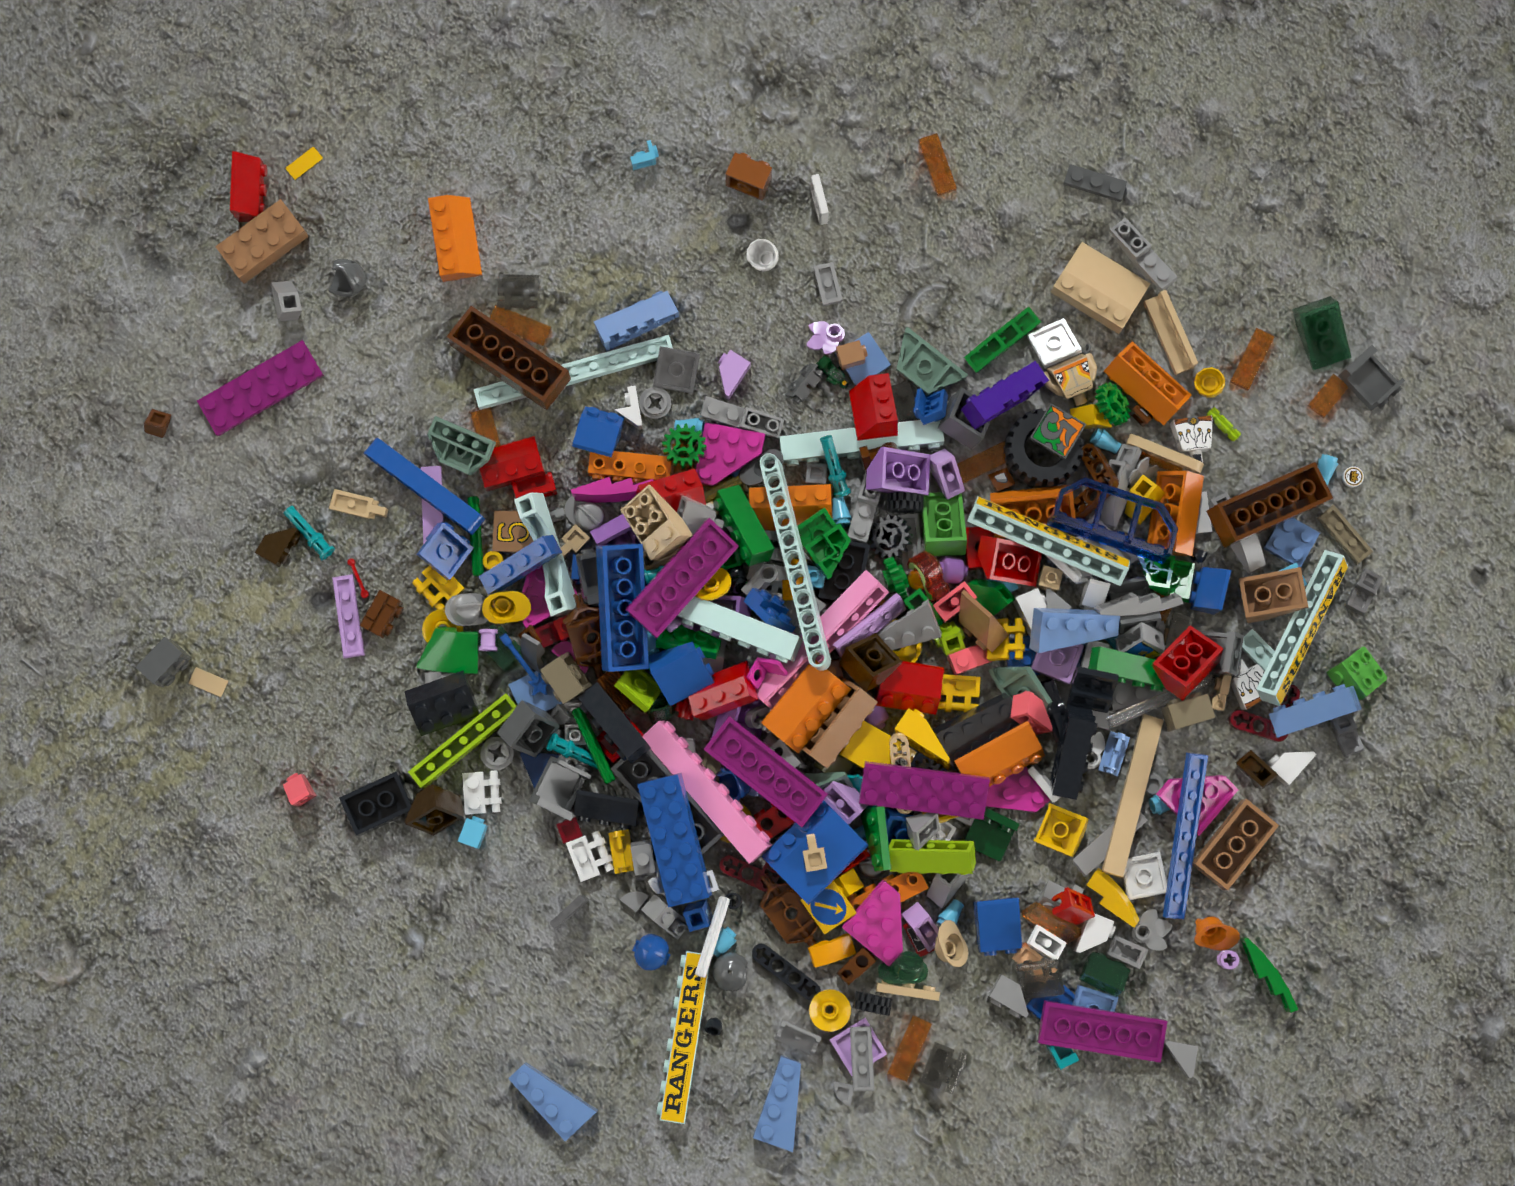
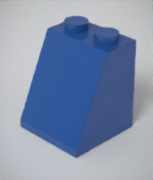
M693 642L648 656L651 674L670 706L714 683L712 675L715 673L709 663L705 664L703 661L705 655L700 646L696 648Z
M1019 898L973 902L978 951L984 952V956L997 955L996 951L1005 950V954L1017 953V949L1022 948Z

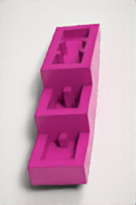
M610 477L571 489V493L575 501L582 502L628 501L635 497L638 485L654 480L650 479L634 485L632 479L629 478L613 484Z

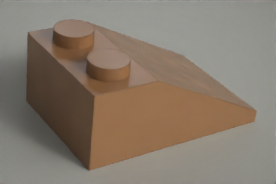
M1301 567L1239 578L1247 623L1269 620L1309 608Z
M965 590L962 591L959 622L963 626V632L969 638L973 635L977 639L975 643L981 649L985 650L987 648L993 652L1009 634L988 610Z

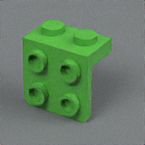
M1364 646L1326 672L1336 687L1345 684L1346 688L1354 686L1359 701L1367 697L1387 680L1384 671Z

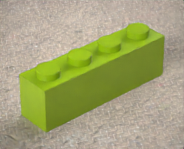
M892 839L889 845L890 872H918L920 874L956 873L967 875L973 874L976 865L974 841L929 840L919 850H915L911 841L906 839Z

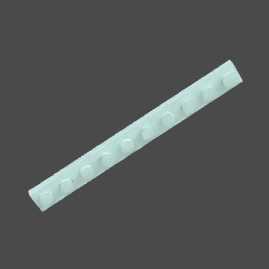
M665 335L562 364L561 366L569 371L571 377L566 386L657 361L660 346L673 348L670 337ZM503 381L474 389L479 410L526 398V396Z

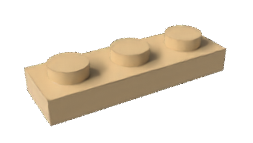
M882 979L881 983H876L875 991L936 1001H939L940 992L935 991L936 987L923 985V989L914 988L915 984L905 982L902 983V986L894 985V981Z

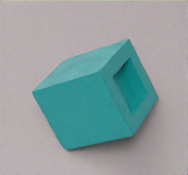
M1046 1045L1057 1068L1060 1070L1079 1061L1076 1053L1071 1048Z

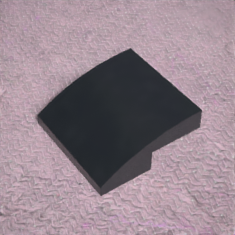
M1078 666L1067 704L1108 713L1119 675Z

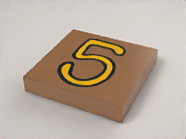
M494 511L492 551L516 553L534 542L526 526L520 520L518 511Z

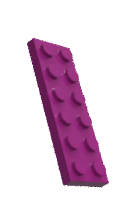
M301 340L197 400V403L215 434L220 436L324 375L305 342Z
M707 518L693 536L686 541L625 610L652 636L658 638L739 546L712 519Z
M730 716L704 748L707 753L801 827L806 824L828 795L827 792Z
M865 761L859 804L983 820L990 778Z
M1044 1000L1037 1042L1161 1063L1168 1021Z

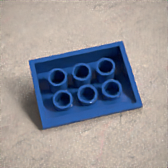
M823 801L803 827L795 823L761 857L809 905L868 847V844ZM814 833L817 848L824 847L827 868L806 872L803 851L809 850L806 835Z

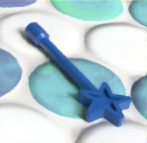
M506 633L503 634L500 640L511 650L532 679L528 680V683L533 686L531 694L534 696L540 691L547 695L545 688L547 684L542 679L541 674L538 673L537 677L513 646L509 636Z

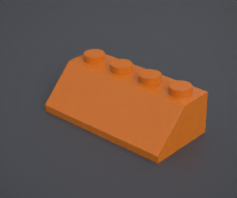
M443 195L428 198L439 274L442 281L483 276L470 197Z
M1133 341L1104 370L1110 380L1116 382L1127 395L1134 398L1140 407L1146 409L1162 425H1165L1192 396Z
M1190 471L1157 472L1156 484L1166 494L1151 512L1146 548L1155 549V553L1175 556L1193 555L1204 480L1203 475Z
M831 484L787 486L797 526L824 507L832 518ZM749 488V503L764 530L776 531L766 488ZM780 499L776 507L783 506L785 499ZM789 518L782 521V527L789 524Z
M1072 484L990 493V501L1062 532L1077 531ZM994 533V538H1005Z
M809 663L761 723L799 754L851 688L828 669L819 671Z
M1026 721L955 760V764L960 774L989 777L990 787L993 784L1002 783L1006 777L1012 774L1020 773L1024 767L1040 762L1045 754L1031 725Z

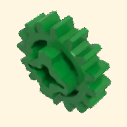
M1111 382L1099 386L1095 390L1097 393L1095 399L1098 400L1096 405L1099 412L1104 414V419H1108L1109 424H1114V426L1127 422V419L1130 418L1128 413L1131 412L1127 406L1130 404L1126 395L1121 394V388L1117 389L1116 384L1112 385Z
M687 423L684 424V428L677 424V430L674 431L670 428V435H664L666 441L662 442V447L665 448L663 454L668 455V462L674 460L673 466H677L680 463L682 469H684L685 464H688L691 468L692 462L700 463L698 457L704 458L705 454L703 451L707 447L703 443L706 442V438L701 437V430L695 432L694 425L689 429ZM674 440L676 445L671 450V442ZM696 442H697V443H698V449H697V451L695 452L693 446H694V445L696 444ZM681 444H683V445H687V444H688V448H686V447H682V448H681Z
M894 557L884 559L885 570L882 571L889 593H897L901 596L902 600H905L908 597L906 588H909V584L902 565H897Z

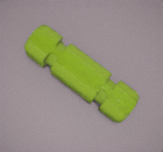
M1213 407L1206 415H1212V420L1215 421L1214 424L1224 434L1227 433V437L1234 442L1240 437L1241 433L1234 429L1233 425L1223 415L1219 414L1220 412L1217 408Z

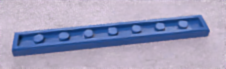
M1186 753L1163 917L1185 919L1208 755Z

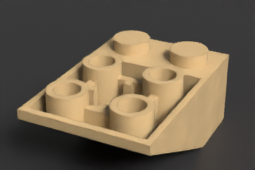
M651 485L646 486L620 509L651 560H661L670 556L693 536L684 520Z

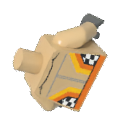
M1088 343L1085 346L1087 351L1082 350V353L1046 368L1048 372H1045L1044 366L1039 362L1042 371L1049 379L1045 386L1057 396H1062L1066 399L1073 397L1076 406L1087 402L1084 392L1093 388L1092 383L1095 381L1097 365L1093 355L1089 353L1091 345Z

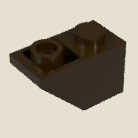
M295 528L267 534L262 539L255 553L280 568L281 564L284 565L290 556L288 553L292 546L295 547L298 544L300 532Z

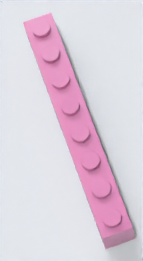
M867 570L820 617L829 654L835 649L833 644L860 623L889 593ZM813 636L810 643L816 644L819 641V636ZM802 641L794 662L788 660L786 664L780 661L788 672L787 676L767 673L759 689H756L758 698L771 710L809 664L804 641ZM819 655L816 660L821 663L824 660V656Z
M658 721L642 737L673 775L682 773L686 791L749 864L755 862L772 846L769 842L770 837L764 831H760L755 826L757 824L756 821L742 811L743 806L736 799L733 800L729 796L730 792L727 787L716 781L714 772L704 767L701 763V757L695 752L692 753L688 748V742L683 737L679 738L674 732L676 730L675 727L668 721Z

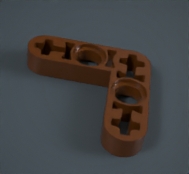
M1086 444L1082 448L1084 453L1081 459L1095 481L1074 499L1075 518L1083 519L1090 514L1119 485V480L1103 453L1092 444ZM1103 464L1101 472L1096 473L1097 466ZM1094 491H1096L1097 496L1093 501H1091L1090 496Z

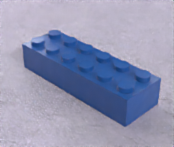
M643 544L596 546L602 670L613 672L649 669L647 630L625 610L645 588Z
M682 773L637 784L668 908L709 898L712 895Z

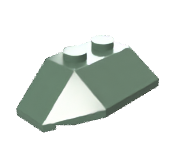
M437 416L434 417L427 434L439 462L468 475H472L489 461L496 444L492 439Z

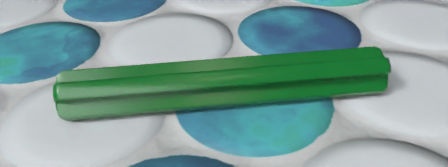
M478 496L468 497V505L480 513ZM481 526L473 535L470 534V542L473 547L471 551L472 573L475 577H479L484 573Z
M580 707L575 708L572 714L604 783L609 784L615 780L611 767L586 714Z

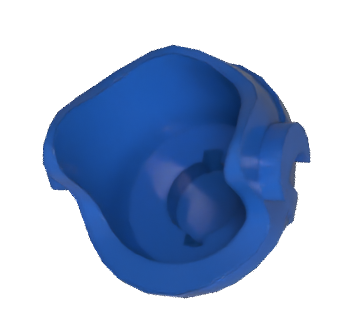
M725 766L720 768V772L716 773V776H719V784L722 783L727 787L730 792L729 796L733 800L736 799L738 801L751 791V787Z
M655 934L645 935L640 941L636 940L632 950L636 963L642 969L648 971L656 970L663 965L666 966L671 955L668 953L669 947L667 942Z

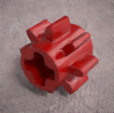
M689 698L683 699L682 702H677L675 711L679 712L678 717L693 721L694 716Z

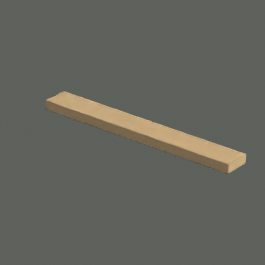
M1143 714L1102 868V872L1120 878L1124 876L1164 721L1147 714Z

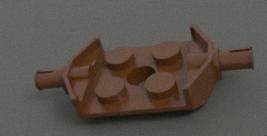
M577 593V595H573L576 608L568 614L563 623L566 625L575 656L574 662L577 665L593 667L596 678H600L604 673L602 670L599 606L584 604L582 593ZM590 633H595V640L587 642V636Z
M768 872L762 875L760 878L766 884L767 891L759 906L766 913L785 943L805 942L809 947L812 944H817L813 939V934L818 925L800 901L802 898L787 882H774ZM790 907L795 908L797 911L793 919L786 917V910Z

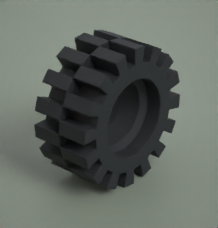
M910 492L887 493V511L904 514L923 512L924 495Z
M856 991L853 1008L890 1016L893 999Z

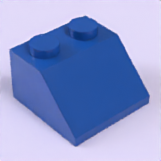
M585 406L578 423L572 447L612 457L621 437L624 417L613 412L608 413L595 407Z
M1203 567L1199 572L1196 571L1193 583L1196 584L1195 590L1191 591L1189 597L1190 609L1212 615L1220 612L1223 608L1231 570Z

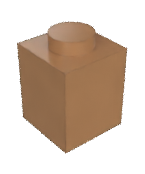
M860 340L836 347V355L841 370L864 364L865 357L868 356L866 347L861 345Z

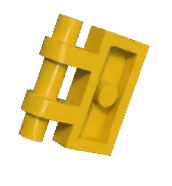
M430 565L422 572L427 578L423 583L419 578L412 582L417 588L416 591L429 601L428 604L432 608L435 607L437 610L445 609V606L441 603L444 597L449 600L452 596L458 595L465 590L454 576L450 580H446ZM432 584L439 590L437 595H434L428 589Z
M1008 618L996 619L1008 634H1015V643L1009 644L1008 636L993 652L987 649V659L989 661L1009 660V652H1015V659L1022 660L1023 652H1025V644H1023L1025 626H1023V619L1016 618L1015 626H1009Z
M944 674L941 695L946 696L945 702H939L938 709L945 710V712L954 710L965 713L979 706V704L971 703V697L979 698L980 677ZM953 696L964 697V703L952 702Z

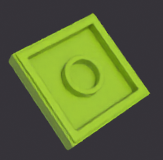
M643 669L626 670L614 685L645 713L662 692L657 682Z

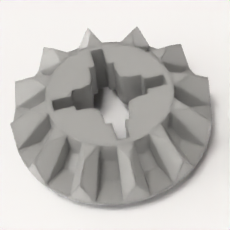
M651 387L641 394L639 407L648 418L660 419L666 416L671 409V398L666 390ZM649 397H651L655 401L661 399L659 402V406L661 409L655 406L653 408H650L652 402Z
M501 737L490 738L481 748V759L490 769H504L513 760V748ZM500 745H502L501 753L506 757H498L494 762V754L489 750L497 751Z

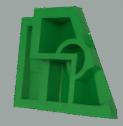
M824 507L797 527L804 552L828 580L832 577V573L840 562L851 539L840 523L835 524Z
M1136 546V553L1148 586L1164 596L1176 593L1181 596L1183 602L1189 603L1195 563L1175 560V556L1155 553V549Z
M436 627L421 658L417 662V668L437 672L457 673L464 671V673L478 674V632H457V627Z

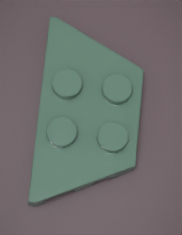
M905 328L896 368L897 372L917 388H922L926 395L966 379L967 373L910 328Z
M1030 666L993 667L988 670L1000 691L1009 695L1012 701L1013 695L1030 691L1043 701L1048 712L1052 700Z

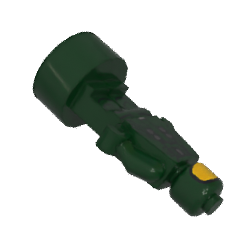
M824 355L816 363L818 365L817 368L828 376L826 380L830 381L831 384L835 386L839 384L842 389H846L848 382L843 380L845 375L840 366L836 368L832 364L831 358L828 355Z

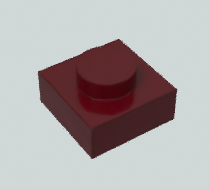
M553 621L534 629L542 641L541 645L543 648L561 640Z
M576 817L572 818L571 821L566 820L556 824L563 844L583 837Z

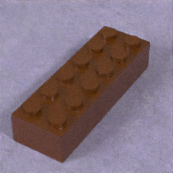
M472 306L469 307L446 336L451 347L545 410H548L571 380L569 371Z
M1313 462L1221 502L1206 512L1224 548L1319 507L1333 499V496L1316 462Z

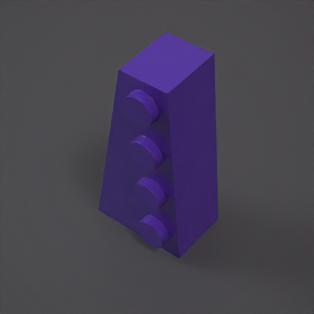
M1034 361L1021 370L1013 372L1005 380H999L992 388H985L979 393V396L974 394L965 401L967 404L961 411L973 428L977 429L1029 399L1049 379L1038 363Z

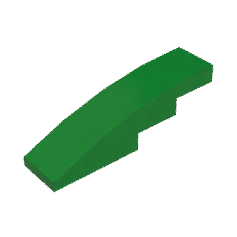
M1028 306L1014 319H1011L998 331L986 338L964 358L973 370L978 373L1036 328L1042 321Z
M1240 938L1255 978L1261 979L1264 977L1270 994L1274 996L1280 995L1286 1012L1292 1013L1299 1010L1289 988L1266 955L1249 938Z

